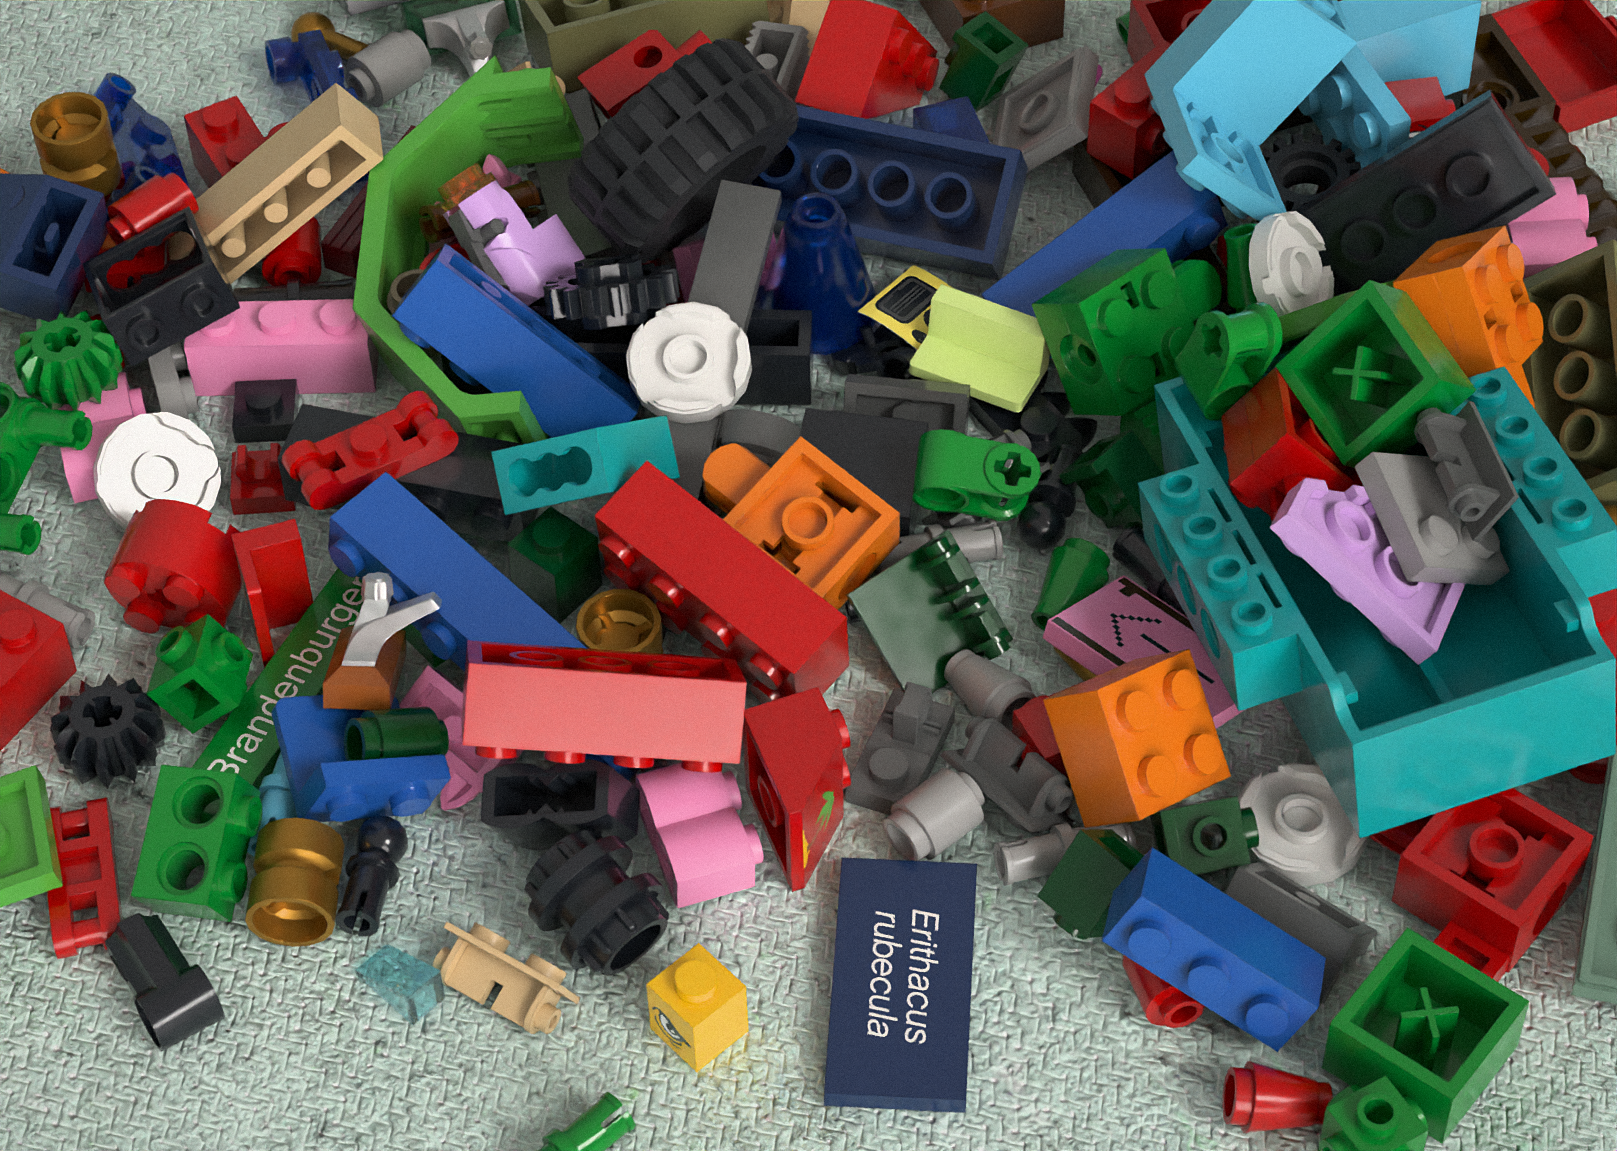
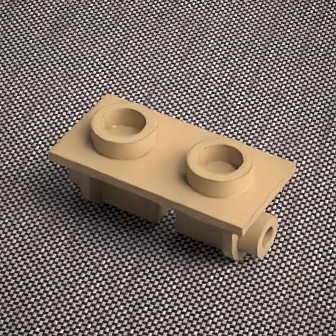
M446 922L443 928L457 936L458 939L452 949L448 947L442 948L434 959L432 969L440 974L439 981L441 984L452 987L484 1005L497 982L503 987L490 1009L520 1025L531 1034H536L539 1031L550 1034L555 1029L561 1017V1010L555 1006L561 996L578 1004L580 997L561 985L567 973L532 953L525 964L505 954L511 942L476 922L469 933L449 922Z

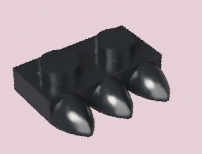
M1048 370L1021 412H1013L970 396L969 412L993 437L1006 429L1012 432L1018 429L1022 430L1028 436L1032 447L1031 452L1035 454L1038 462H1046L1051 448L1055 445H1058L1060 450L1062 444L1073 445L1083 450L1093 440L1098 426L1097 420L1090 418H1065L1071 408L1066 393L1055 391L1040 392L1047 381Z

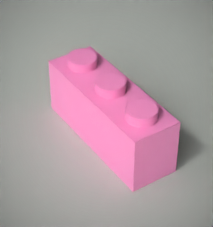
M354 299L240 301L238 303L241 308L191 334L184 341V351L196 396L235 395L236 381L297 379L299 394L376 392L379 352L353 310Z

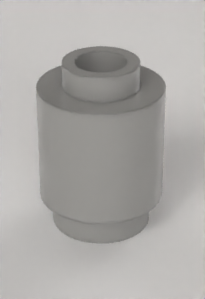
M408 29L400 33L392 31L347 60L346 67L348 73L345 75L347 87L358 101L362 103L367 102L374 107H380L423 79L424 71L431 66L430 54L423 41L413 31Z
M941 768L892 805L891 815L883 820V829L892 846L904 859L909 861H920L922 858L934 859L982 823L984 816L981 806L985 802L984 795L978 784L965 772L955 773L948 768Z

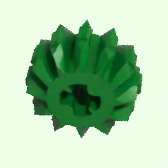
M60 311L57 319L50 322L37 319L35 331L19 334L20 345L19 349L14 352L16 359L14 366L18 379L21 380L24 391L30 398H36L50 409L58 410L64 404H68L73 410H78L80 404L87 400L101 404L102 391L118 389V374L123 371L121 365L123 357L120 347L115 342L113 335H111L102 320H92L87 311L80 312L73 318H67Z

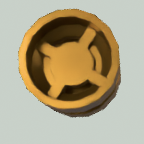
M83 92L58 94L40 103L32 113L30 126L36 149L41 158L39 161L43 175H49L104 193V198L110 195L120 183L121 169L113 143L108 112L104 103L97 97Z
M631 589L604 591L586 601L577 614V639L588 649L664 654L662 648L661 616L656 604L644 594Z
M304 818L279 819L267 823L258 832L253 862L257 875L251 880L245 917L249 929L254 934L274 944L295 947L310 946L322 942L333 933L339 894L336 887L339 885L345 847L343 839L338 832L326 824Z

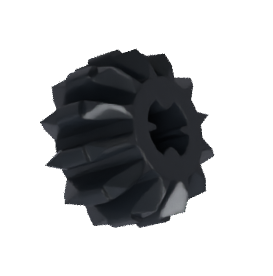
M108 673L101 686L91 687L81 680L79 696H60V713L51 717L50 731L53 741L56 743L54 750L59 763L63 764L64 769H72L74 776L78 777L81 784L98 776L99 781L108 789L116 776L125 775L135 782L138 772L137 766H156V757L158 755L156 749L165 745L166 731L163 720L160 719L162 714L159 705L146 693H143L142 687L137 684L134 678L118 686L117 682Z

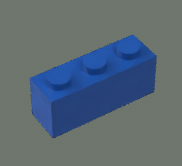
M1153 847L1113 891L1102 937L1104 943L1278 1052L1319 1008L1326 957Z

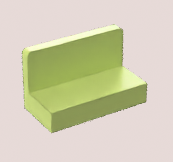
M941 284L931 299L928 335L910 360L909 373L927 381L970 385L971 397L1013 412H1021L1048 369L1050 351L1036 317Z

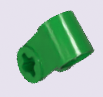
M1264 302L1250 304L1241 313L1226 315L1218 310L1203 313L1198 318L1195 329L1185 348L1176 357L1174 367L1206 419L1210 421L1222 420L1221 416L1262 379L1270 363L1279 353L1283 335L1281 322L1276 311L1269 304Z
M931 430L919 437L912 494L913 500L917 505L932 511L958 512L990 518L995 521H1008L1016 518L1024 510L1029 494L1038 484L1041 475L1040 463L1035 454L1028 448L1016 443H1003L970 437L953 430ZM1008 459H1013L1009 468L1004 466ZM1002 498H1007L1005 505L1000 506L999 503Z

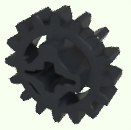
M632 253L579 260L574 262L575 275L558 276V279L548 280L546 285H543L547 315H552L553 319L566 317L567 320L582 318L584 329L601 330L613 326L644 323L649 320L648 308H664L667 303H675L678 301L677 298L680 297L676 268H670L668 264L655 266V263L642 265L639 255Z

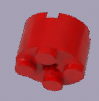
M154 499L145 503L142 512L136 509L110 562L104 579V584L109 593L126 609L123 614L125 622L134 629L153 634L157 633L161 626L169 628L183 626L186 628L209 614L224 628L242 588L231 534L239 533L240 531L230 524L225 534L208 523L212 515L211 512L182 501Z

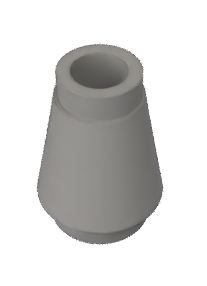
M968 649L956 653L945 667L944 677L946 681L952 685L974 717L996 718L1011 732L1013 711L1021 708L1029 700L1036 697L1032 693L1031 684L1028 680L976 655Z

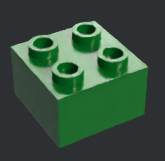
M1372 280L1364 284L1275 365L1343 466L1355 468L1354 466L1372 452L1404 454L1418 442L1414 434V428L1417 424V416L1422 411L1428 408H1438L1441 412L1450 414L1476 391V388L1407 292Z
M1407 927L1330 1022L1322 1068L1350 1086L1359 1084L1362 1088L1386 1075L1402 1096L1408 1095L1416 1101L1426 1118L1429 1130L1428 1135L1443 1144L1517 1048L1530 1001Z

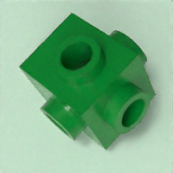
M209 614L186 628L183 626L173 628L158 643L155 650L157 660L146 694L189 732L194 734L240 705V701L248 688L246 679L253 653L245 647L238 636L228 632Z
M1385 1075L1363 1088L1359 1084L1351 1085L1331 1099L1325 1110L1318 1151H1424L1429 1131L1427 1121L1416 1101L1408 1095L1402 1096Z

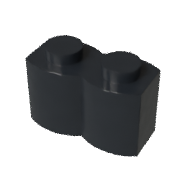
M585 759V762L576 764L559 763L547 771L541 767L525 763L503 765L484 774L481 821L517 846L530 850H548L562 838L581 829H589L594 834H600L603 838L616 835L626 842L638 835L640 789L609 765L591 759Z

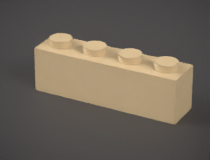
M337 83L332 85L196 199L199 211L195 214V217L217 251L230 284L384 159L378 116ZM180 231L169 239L170 260L182 259L190 254L194 247V238L190 234Z

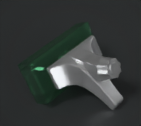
M413 0L400 3L405 29L411 30L419 36L428 49L430 56L452 51L460 59L470 77L492 58L495 39L522 33L515 0Z

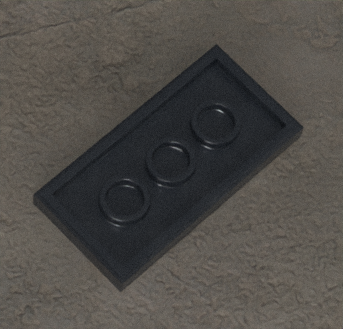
M1488 90L1295 211L1309 219L1323 238L1326 250L1319 251L1318 253L1321 258L1322 267L1331 266L1334 277L1333 297L1359 290L1369 280L1381 284L1396 280L1436 241L1506 225L1556 195V191L1491 90Z

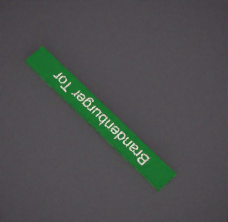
M337 568L313 601L314 603L310 605L240 701V705L233 710L191 768L237 773L259 790L263 778L272 774L281 752L272 719V709L278 700L284 697L323 695V682L341 629L355 624L365 599L361 594L362 580L359 577H349ZM220 799L206 806L201 816V824L215 816L219 809Z

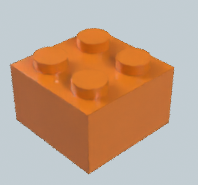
M1190 649L1134 659L1043 700L1085 828L1140 821L1231 777Z

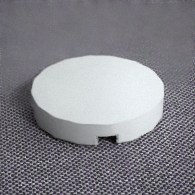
M1297 211L1265 216L1255 226L1249 244V271L1254 294L1258 303L1264 302L1269 304L1276 311L1278 317L1333 298L1334 295L1333 271H1331L1330 265L1322 267L1321 258L1318 253L1319 251L1326 250L1323 238L1313 223Z
M697 302L668 305L655 312L656 317L649 320L645 326L642 323L632 335L626 354L630 386L642 406L658 417L667 415L668 420L683 424L710 421L730 410L746 392L752 372L748 338L740 327L739 329L738 325L730 320V316L718 307Z
M168 412L140 414L117 425L100 444L93 466L95 493L106 514L126 530L136 509L142 512L145 503L154 499L182 501L209 511L214 506L221 485L220 466L218 467L217 457L214 453L215 449L209 437L190 420Z
M1295 762L1279 765L1277 772L1268 773L1264 777H1262L1263 772L1249 780L1238 796L1240 809L1252 808L1257 822L1259 846L1248 849L1251 864L1263 862L1301 886H1312L1334 881L1354 868L1365 851L1367 836L1359 839L1318 765Z

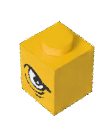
M700 943L646 984L650 1029L696 1072L749 1031L746 986Z

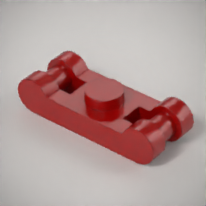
M414 391L404 396L397 405V408L316 443L310 440L295 442L283 453L282 464L292 479L302 481L301 492L310 506L315 510H325L354 498L385 472L394 479H397L445 458L455 450L459 437L448 421L437 418L438 408L429 394L424 391ZM415 433H418L417 436L406 441H403L404 438L411 436ZM339 467V470L332 471V469Z
M107 797L89 800L86 802L87 808L62 812L61 806L50 808L63 881L62 887L47 891L51 935L57 959L79 955V948L104 944V948L107 950L105 941L114 933L117 924L123 921L113 838L114 826ZM90 834V836L67 840V838ZM98 907L99 917L74 922L73 911Z

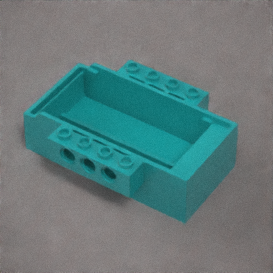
M1305 338L1282 344L1279 353L1270 363L1262 379ZM1505 366L1469 377L1468 379L1476 388V391L1453 410L1450 415L1456 416L1469 401L1475 403L1519 495L1514 504L1492 526L1499 537L1500 551L1510 572L1493 585L1465 584L1438 650L1419 665L1400 648L1387 642L1378 627L1352 603L1341 599L1333 591L1330 583L1302 557L1294 555L1285 547L1281 538L1270 529L1272 524L1270 515L1258 506L1255 509L1248 508L1236 498L1228 485L1229 473L1227 457L1223 449L1225 442L1222 420L1210 421L1204 417L1180 377L1154 385L1165 474L1138 483L1145 541L1238 711L1281 698L1359 839L1616 754V658L1603 641L1597 629L1588 597L1617 588V526ZM1419 442L1403 454L1429 457L1424 445Z

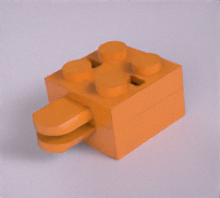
M1505 225L1436 241L1392 282L1394 288L1407 292L1468 378L1505 366L1535 409V403L1522 364L1542 344L1544 325L1538 306L1534 302H1530L1523 281L1524 261L1520 249L1516 244L1510 242Z
M801 436L772 467H769L748 449L736 443L719 447L710 453L704 463L702 474L704 492L708 500L727 514L723 520L837 610L848 600L846 594L862 585L899 544L900 513Z

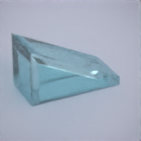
M389 944L382 947L355 970L356 975L412 1025L417 1023L445 999L440 970Z

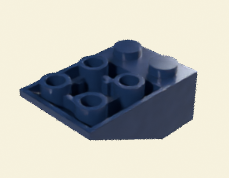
M0 173V308L48 322L57 319L60 311L68 316L87 277L82 264L98 255L108 235L105 225L107 215L104 193L49 175Z

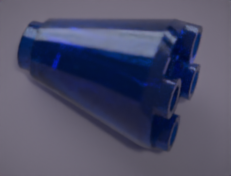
M809 193L801 196L794 202L791 211L786 217L761 290L759 309L812 310L813 354L828 355L854 345L863 339L860 327L870 324L873 328L876 321L858 311L877 294L848 219L838 201L824 193Z

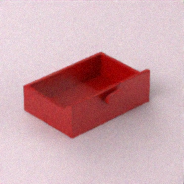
M1530 0L1492 13V16L1555 99L1553 119L1555 122L1560 123L1567 133L1617 116V19L1614 16L1610 15L1604 18L1589 0Z

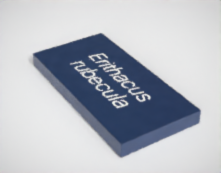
M841 858L824 1106L966 1113L977 864Z

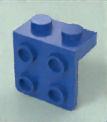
M323 695L284 697L278 700L272 709V719L298 818L311 819L318 822H344L354 819H367L374 816L406 817L423 814L451 779L445 754L346 761L344 753V731L346 724L352 718H360L363 712L368 710L323 708ZM394 696L391 709L400 708L399 702Z

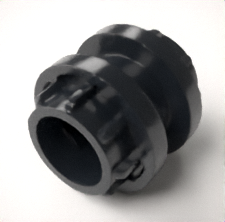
M581 829L562 838L549 848L533 865L527 875V884L525 885V892L532 899L528 908V915L542 931H553L561 927L568 931L562 941L560 952L573 968L582 969L589 966L594 972H601L603 975L611 976L631 966L656 944L667 928L669 913L661 904L665 896V888L653 874L642 873L630 878L625 873L632 861L633 852L621 837L612 835L603 838L600 834H594L589 829Z

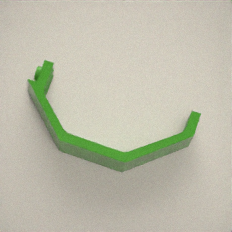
M496 55L383 156L384 159L369 171L353 310L392 376L409 393L414 391L428 393L437 405L438 419L448 421L456 432L528 444L545 440L547 437L522 391L479 395L460 391L427 354L405 336L387 306V296L394 279L406 271L419 269L420 264L429 254V242L424 238L419 226L418 218H422L419 214V209L425 205H434L437 201L447 202L454 200L457 188L463 177L472 180L480 187L481 171L488 154L500 158L507 169L521 164L574 159L582 156L581 151L584 146L583 135L551 67L525 68L519 71L503 72Z

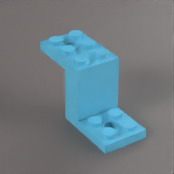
M1212 0L1144 74L1153 96L1150 102L1151 106L1161 117L1165 128L1163 137L1173 149L1178 164L1175 166L1177 173L1195 190L1203 191L1207 188L1220 196L1223 204L1240 219L1247 220L1251 216L1260 222L1265 216L1287 212L1259 146L1357 44L1337 0Z
M1481 0L1338 1L1357 44L1298 105L1300 111L1305 116L1310 115L1323 135L1325 145H1328L1333 138L1342 142L1341 152L1350 148L1355 153V162L1360 161L1361 168H1364L1409 140L1411 118L1384 82L1437 76L1444 96L1469 88Z

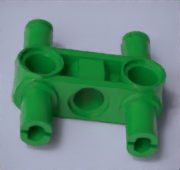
M0 382V551L31 555L39 546L42 531L38 521H33V516L8 514L17 493L42 446L83 450L91 440L93 426L90 418L85 417L86 414L83 411L46 408L36 398L19 397L10 385Z

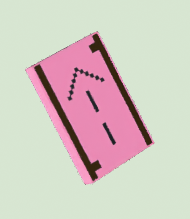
M1124 575L1047 621L1042 638L1097 676L1134 659L1190 649L1215 728H1219L1244 711H1238L1188 618Z

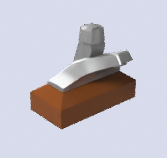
M381 572L368 573L362 578L361 594L365 599L355 624L341 629L323 682V708L391 709L407 655L406 631L401 629L441 607L442 600L435 592L389 606L391 596L394 595L392 578L389 574Z

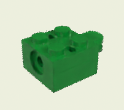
M1165 248L1120 249L1109 254L1031 304L1074 415L1123 416L1155 394L1154 385L1180 377L1174 367V362L1179 353L1185 348L1195 329L1193 323L1203 313L1212 311L1221 301L1222 286L1220 276L1210 263L1203 260H1177L1171 264Z

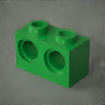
M161 764L131 896L156 913L232 922L235 904L242 900L247 888L248 871L245 860L250 837H254L257 834L262 821V803L259 798L261 792L237 773ZM220 799L219 809L215 816L201 824V816L206 806ZM204 864V875L200 882L193 888L186 890V881L189 874L196 867Z

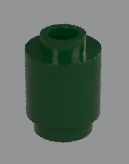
M427 706L368 710L363 712L360 718L350 719L344 731L346 761L445 754L446 756L449 746L448 731L443 720L438 719L435 712Z

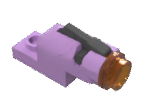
M478 162L437 189L445 201L440 205L445 212L443 216L454 231L460 246L467 252L472 264L527 306L540 298H543L545 301L543 285H546V281L556 280L561 275H575L574 262L586 259L557 214L533 229L522 210L510 194L502 189L492 172L485 174Z

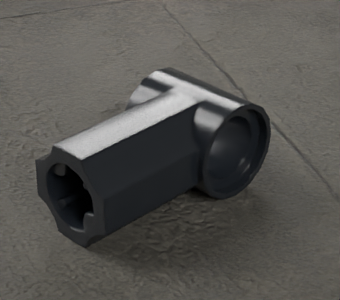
M137 913L117 924L114 933L105 941L108 954L134 994L133 1001L151 1039L160 1051L225 1018L222 1005L206 974L198 964L189 965L158 914L143 916Z

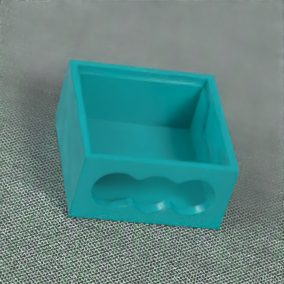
M667 415L593 428L491 452L505 515L616 492L646 461H649L670 479L680 478Z

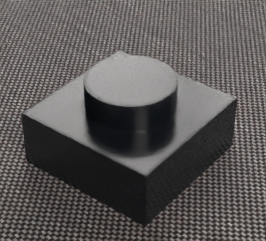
M297 379L236 381L232 421L235 443L286 441L299 411L300 395Z

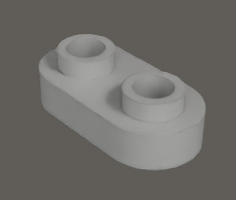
M181 341L147 358L161 412H168L188 420V414L200 412L191 376L179 379L177 372L188 369Z

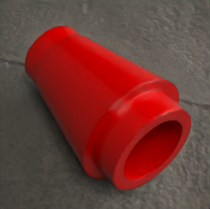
M1248 1061L1244 1068L1230 1067L1226 1073L1222 1096L1224 1121L1226 1124L1240 1125L1243 1133L1323 1125L1326 1107L1333 1098L1332 1087L1328 1082H1317L1315 1079Z

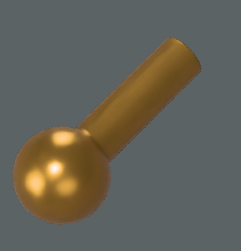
M308 12L299 16L291 29V39L294 46L306 53L326 51L348 60L369 46L336 32L330 19L318 12Z

